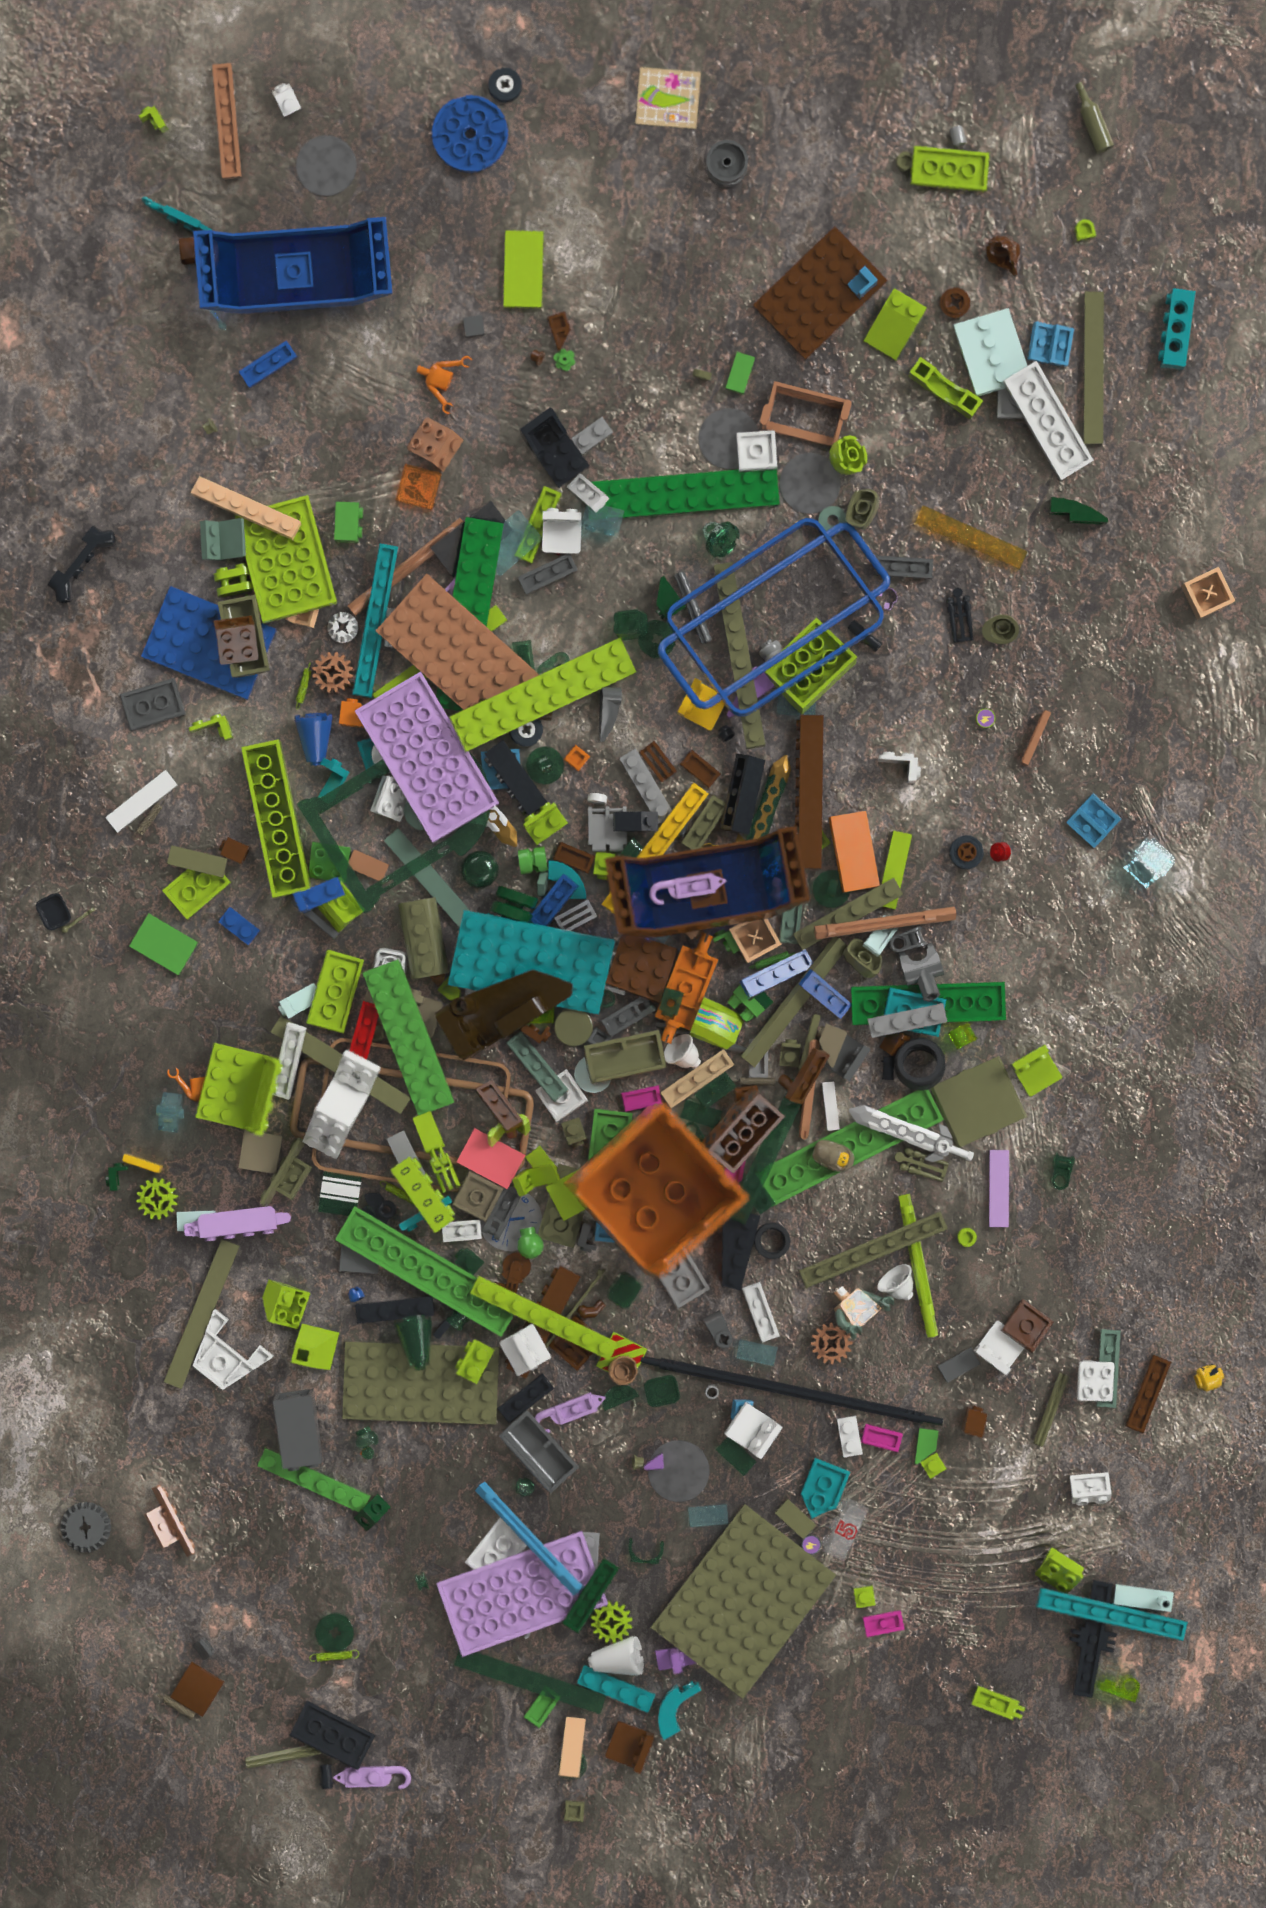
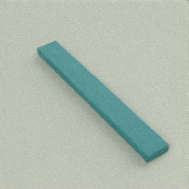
M379 543L352 695L372 697L382 636L376 630L386 619L398 552L397 546Z
M1040 1588L1036 1603L1037 1608L1184 1641L1188 1624L1184 1620Z

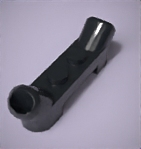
M93 525L82 538L87 545L64 574L59 570L56 571L50 579L48 587L55 591L57 602H72L73 592L71 583L73 580L80 578L84 572V566L94 560L96 556L94 553L97 549L115 546L116 539L112 530L101 531Z

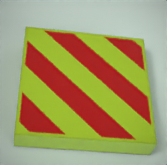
M613 1331L610 1339L618 1342L610 1360L600 1357L596 1366L608 1372L609 1365L614 1358L629 1356L636 1361L638 1369L641 1357L645 1356L648 1349Z

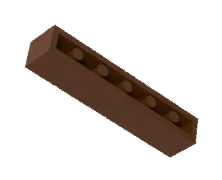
M560 1265L559 1269L557 1267L554 1268L550 1276L553 1278L550 1286L545 1285L541 1293L544 1295L541 1303L536 1302L560 1315L581 1275ZM526 1321L525 1325L523 1326V1329L533 1323ZM533 1324L545 1344L551 1332ZM506 1358L505 1363L508 1364L506 1369L516 1373L508 1358ZM528 1370L520 1376L526 1379L531 1370Z

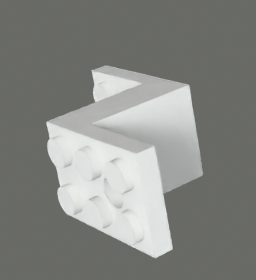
M346 1050L332 1082L314 1111L302 1142L325 1153L327 1156L337 1159L351 1127L369 1097L381 1067Z

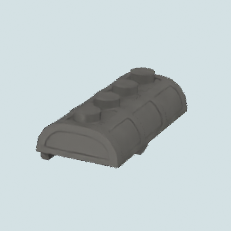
M528 1410L522 1413L499 1435L508 1448L550 1493L579 1468Z

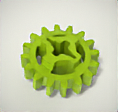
M153 1178V1183L147 1180V1186H140L143 1191L137 1192V1195L141 1196L140 1199L136 1200V1202L141 1203L138 1209L145 1210L144 1216L150 1213V1219L157 1215L159 1220L162 1218V1214L168 1217V1211H175L172 1206L178 1205L174 1198L179 1197V1195L173 1193L176 1187L170 1188L171 1182L165 1184L164 1178H161L160 1182H158L157 1178ZM160 1186L164 1187L169 1194L162 1192ZM152 1187L151 1194L145 1197L148 1189ZM156 1193L162 1197L159 1204H157V1201H153ZM166 1201H170L167 1208L163 1210V1204ZM146 1203H150L155 1211L151 1210Z
M608 1600V1605L602 1606L601 1609H594L597 1615L591 1616L595 1620V1622L591 1623V1626L596 1627L593 1631L594 1634L599 1632V1640L605 1637L606 1643H608L609 1639L616 1643V1638L622 1641L623 1634L629 1635L626 1629H632V1625L628 1624V1622L632 1621V1617H627L630 1610L624 1611V1604L619 1607L618 1601L611 1605L610 1600ZM607 1610L606 1616L599 1619L600 1615ZM614 1610L619 1611L623 1616H618L614 1613ZM610 1617H613L614 1621L617 1620V1622H614V1626L606 1623ZM624 1624L623 1629L617 1633L616 1629ZM601 1628H606L610 1634L605 1633Z

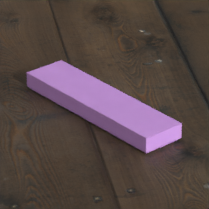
M989 1150V1227H1009V1150Z

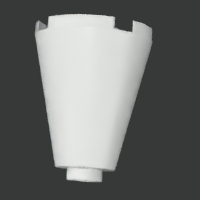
M630 1637L592 1652L588 1658L590 1668H593L595 1672L636 1676L642 1674L644 1661L643 1656L640 1657L639 1650H642L638 1637Z

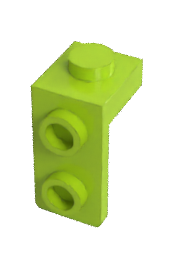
M519 1114L524 1124L518 1127L517 1131L526 1136L530 1131V1122L525 1115ZM499 1123L488 1132V1145L491 1147L506 1132Z
M551 1163L524 1169L512 1180L518 1195L524 1196L534 1187L560 1181V1177L555 1165Z

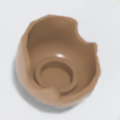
M629 1356L614 1358L608 1368L611 1380L618 1385H628L633 1382L638 1373L636 1361Z

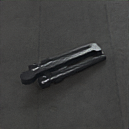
M961 588L953 590V596L957 600L956 603H954L952 597L946 599L954 643L974 640L971 617L972 607L969 602L970 596L964 595V602H961L960 597L963 594ZM961 605H964V611L966 610V612L962 613ZM955 606L958 608L957 614H954ZM963 616L967 618L970 637H965ZM956 617H959L961 638L958 639L956 635Z

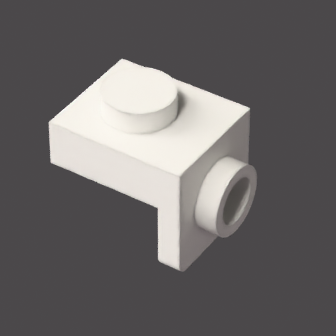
M280 84L272 91L284 117L301 109L289 84Z

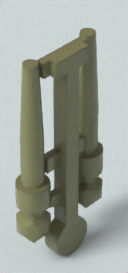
M909 1147L905 1149V1154L910 1155L909 1158L905 1157L902 1152H897L894 1155L897 1162L907 1161V1165L904 1163L900 1164V1170L943 1182L948 1169V1162L943 1160L935 1161V1163L944 1165L943 1169L925 1164L923 1162L928 1155L916 1149L912 1150ZM913 1157L920 1158V1161L913 1160ZM913 1163L918 1165L917 1169H915V1167L910 1166V1164ZM925 1167L940 1172L941 1176L938 1177L921 1171V1168Z

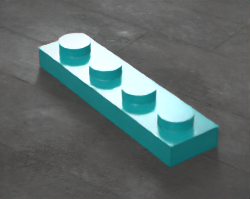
M585 1664L577 1681V1684L647 1713L656 1695L653 1692L607 1673L595 1672L593 1668Z

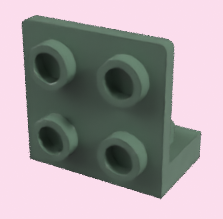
M243 518L220 522L200 521L202 560L220 561L246 556Z

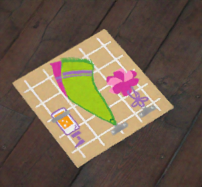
M640 67L636 124L696 129L701 72Z

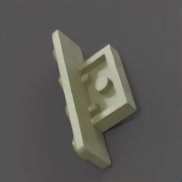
M302 1138L292 1142L290 1146L291 1151L280 1163L281 1168L278 1173L272 1176L269 1188L261 1194L260 1205L268 1207L277 1191L287 1198L294 1200L313 1168L297 1158L305 1145L302 1142Z

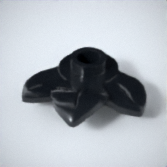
M367 1193L364 1195L368 1205L362 1208V1210L387 1224L388 1219H391L396 1213L395 1204L392 1201L385 1200L378 1193ZM385 1206L390 1207L389 1213L383 1211Z

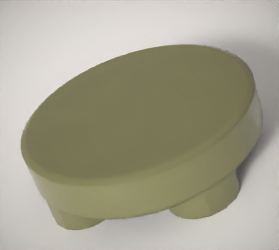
M566 1009L557 1016L554 1030L557 1038L562 1043L568 1046H579L590 1038L593 1024L586 1012Z

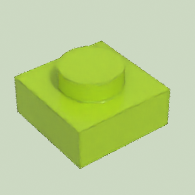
M937 1452L920 1462L930 1479L947 1469Z
M872 1585L853 1588L856 1608L876 1605Z

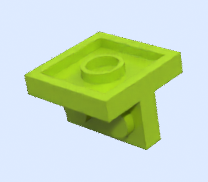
M342 881L340 883L345 895L318 906V909L338 933L365 911L364 907Z

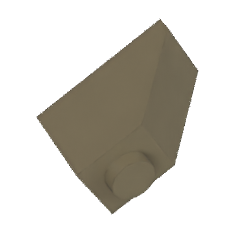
M826 1023L824 1027L820 1026L817 1037H819L821 1049L830 1055L827 1060L829 1067L834 1068L847 1031Z

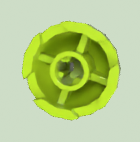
M851 435L844 436L832 445L829 451V460L834 470L844 475L861 472L863 466L867 464L866 449L864 445L861 446L856 441L857 437Z

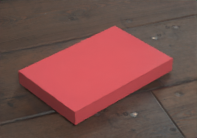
M474 1128L457 1163L508 1189L526 1155L500 1141H497L493 1147L489 1146L487 1134Z

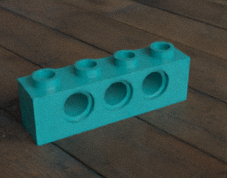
M1173 288L1170 293H1167L1166 305L1169 306L1168 312H1165L1163 317V323L1166 324V328L1161 333L1160 342L1163 343V350H1159L1158 361H1161L1160 367L1183 370L1186 367L1196 291ZM1180 306L1183 309V314H1177L1174 311V307ZM1178 325L1181 332H1173L1171 326ZM1169 344H1176L1178 351L1172 352L1169 349Z

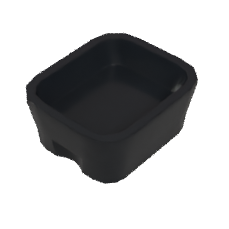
M53 893L36 903V910L47 930L58 929L70 922L71 914L60 894Z

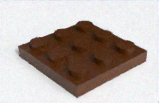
M622 934L605 985L659 1004L678 949L643 936Z

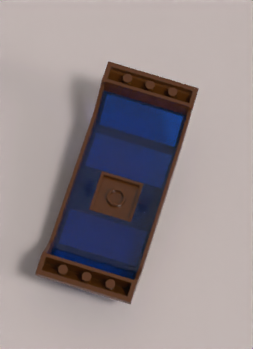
M796 826L777 829V831L758 839L647 858L624 857V855L605 858L618 934L657 938L772 918L810 901ZM713 873V875L726 880L723 885L715 890L716 893L679 899L672 897L668 888L657 890L655 896L658 900L664 901L663 905L654 903L649 894L651 887L655 883L676 878Z

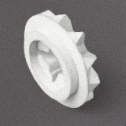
M339 612L333 615L328 622V633L337 642H349L357 635L358 623L349 613ZM338 621L342 624L348 623L346 626L348 634L343 630L338 631L340 628L337 623Z

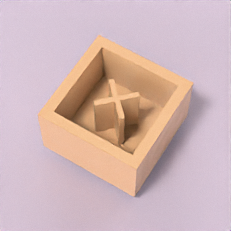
M1219 567L1185 582L1181 586L1197 620L1235 602Z
M768 919L740 923L729 929L746 963L781 946Z

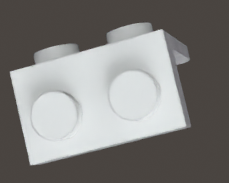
M548 508L547 511H543V552L580 553L581 512H578L577 509H566V512H559V509Z
M883 752L882 755H879L878 762L908 764L907 783L914 784L916 779L919 780L921 767L917 766L918 758H915L914 754L902 753L901 756H895L894 752Z

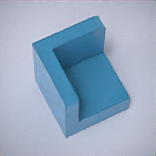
M864 266L859 271V274L848 283V287L860 299L877 284L878 280Z

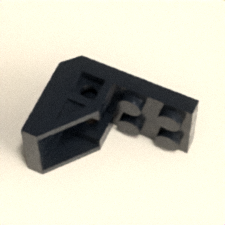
M552 407L520 428L521 437L559 489L590 467L567 435V431Z

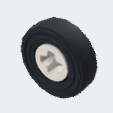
M500 68L491 74L488 81V89L495 100L508 103L514 101L520 95L522 80L515 70ZM508 81L509 88L505 87L502 89L501 82Z
M535 719L525 724V726H530L529 734L522 733V726L510 731L511 739L522 747L536 744L543 734L541 720Z

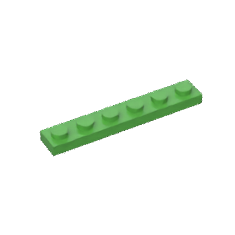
M265 1448L257 1465L357 1512H360L367 1505L371 1496L312 1468H307V1466H302L299 1470L295 1471L283 1469L281 1454Z

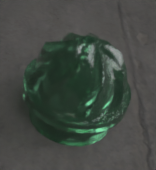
M526 1477L524 1479L519 1478L516 1484V1493L522 1497L530 1496L535 1490L534 1483Z

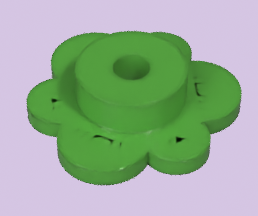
M561 349L560 353H556L554 355L556 367H562L564 371L570 370L571 366L575 364L574 352Z

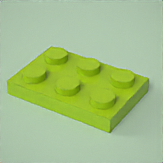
M187 869L162 891L188 920L231 884V881L225 874L224 877H218Z

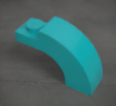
M698 1681L686 1683L682 1686L683 1690H680L676 1684L664 1696L658 1713L659 1729L663 1740L680 1731V1726L676 1720L677 1709L683 1701L701 1691Z

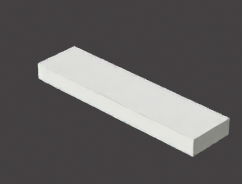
M165 770L105 818L116 832L119 833L177 787L178 784Z
M290 1022L286 1025L279 1055L280 1064L283 1067L280 1076L277 1075L276 1083H278L276 1094H273L275 1096L288 1100L291 1097L306 1027Z

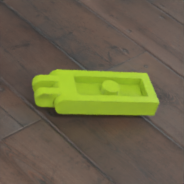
M979 1685L971 1702L974 1706L1011 1720L1014 1717L1022 1719L1023 1715L1017 1713V1709L1025 1711V1707L1019 1705L1020 1701Z

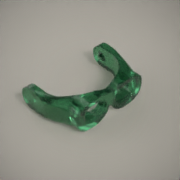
M632 1538L629 1539L630 1562L659 1564L663 1554L664 1541H661L660 1552L655 1558L642 1560L633 1553Z

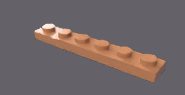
M214 64L212 67L222 179L242 178L232 64Z

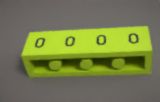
M409 1156L392 1168L391 1171L434 1233H436L454 1220L453 1215H455V1212L450 1205L445 1206L442 1201L444 1197L438 1189H433L431 1186L433 1181L429 1175L421 1172L419 1168L422 1165L417 1158L412 1159Z

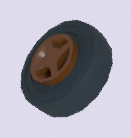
M963 835L952 842L949 856L956 867L969 870L981 863L984 849L982 843L977 838Z

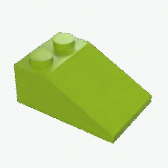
M894 288L863 342L896 361L925 314L927 307Z

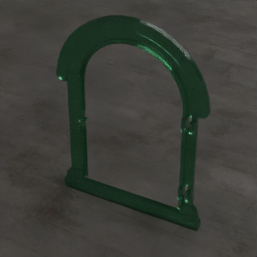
M470 753L471 757L473 758L474 762L479 768L481 774L483 775L484 779L489 785L483 768L481 767L477 759ZM382 759L321 798L312 797L297 803L363 913L371 911L374 905L378 903L382 894L450 852L455 851L459 856L465 855L482 836L488 823L490 810L459 827L448 839L365 890L319 813L322 814L364 788L363 786L367 783L371 784L372 780L377 777L379 779L390 772L385 761ZM447 845L449 846V848L438 854L439 850L446 847ZM391 880H394L393 883H391V884L387 885L386 887L382 888V886H383L384 884H386L387 882H389V881H391Z

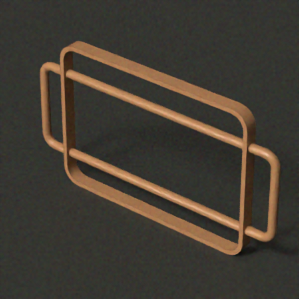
M340 1038L335 1040L330 1047L334 1049L341 1042L351 1043L352 1039ZM372 1042L371 1045L374 1047L392 1049L391 1045ZM436 1053L437 1057L502 1068L507 1075L506 1087H497L507 1100L508 1095L522 1097L526 1100L525 1116L529 1119L531 1126L534 1107L532 1095L525 1090L510 1088L511 1074L505 1065L473 1058L462 1060L458 1056ZM307 1057L301 1062L298 1071L290 1120V1131L297 1139H304L306 1134L300 1132L297 1128L306 1069L310 1064L322 1065L311 1057ZM327 1067L325 1069L321 1099L328 1086L330 1069ZM381 1067L378 1073L379 1075L403 1078L401 1070ZM446 1078L448 1085L453 1087L476 1090L483 1085V1083ZM529 1133L526 1136L521 1134L519 1152L525 1155ZM347 1139L343 1147L394 1155L391 1147ZM312 1149V1161L320 1170L399 1183L396 1178L322 1166L317 1160V1149ZM414 1150L418 1159H432L430 1153L427 1154L426 1152ZM449 1156L452 1164L461 1165L457 1163L459 1157ZM524 1157V1159H523V1161H522V1163H521V1165H520L518 1171H520V1170L522 1169V1167H523V1165H524V1163H525V1157ZM431 1184L433 1189L441 1190L440 1185ZM445 1186L446 1191L458 1192L460 1189L454 1188L452 1190H449V1188Z

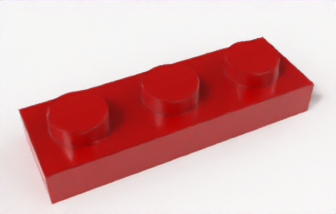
M363 1001L349 1049L351 1053L365 1060L368 1059L379 1019L378 1011L373 1003Z

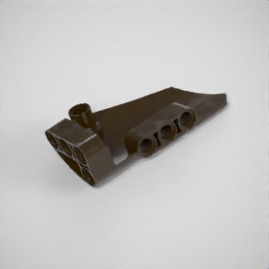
M532 969L473 993L458 997L437 1011L435 1017L458 1057L466 1060L498 1040L508 1037L571 997L573 983ZM461 1001L465 1003V1009L461 1008Z

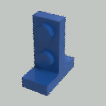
M336 877L302 892L298 891L293 895L300 912L305 914L315 907L344 896L345 893L339 878Z

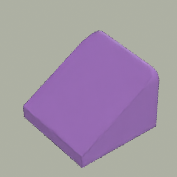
M663 1452L644 1464V1469H663Z

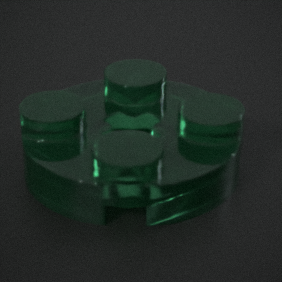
M651 620L642 626L638 636V644L645 655L650 658H660L658 655L659 644L652 642L654 639L653 635L662 636L660 642L671 635L673 632L668 623ZM676 641L666 647L665 652L667 655L674 649Z
M338 1612L330 1613L324 1616L316 1626L315 1635L317 1642L327 1651H343L351 1644L354 1638V1626L346 1615ZM334 1627H337V1631L340 1632V1635L332 1637L330 1630H333Z

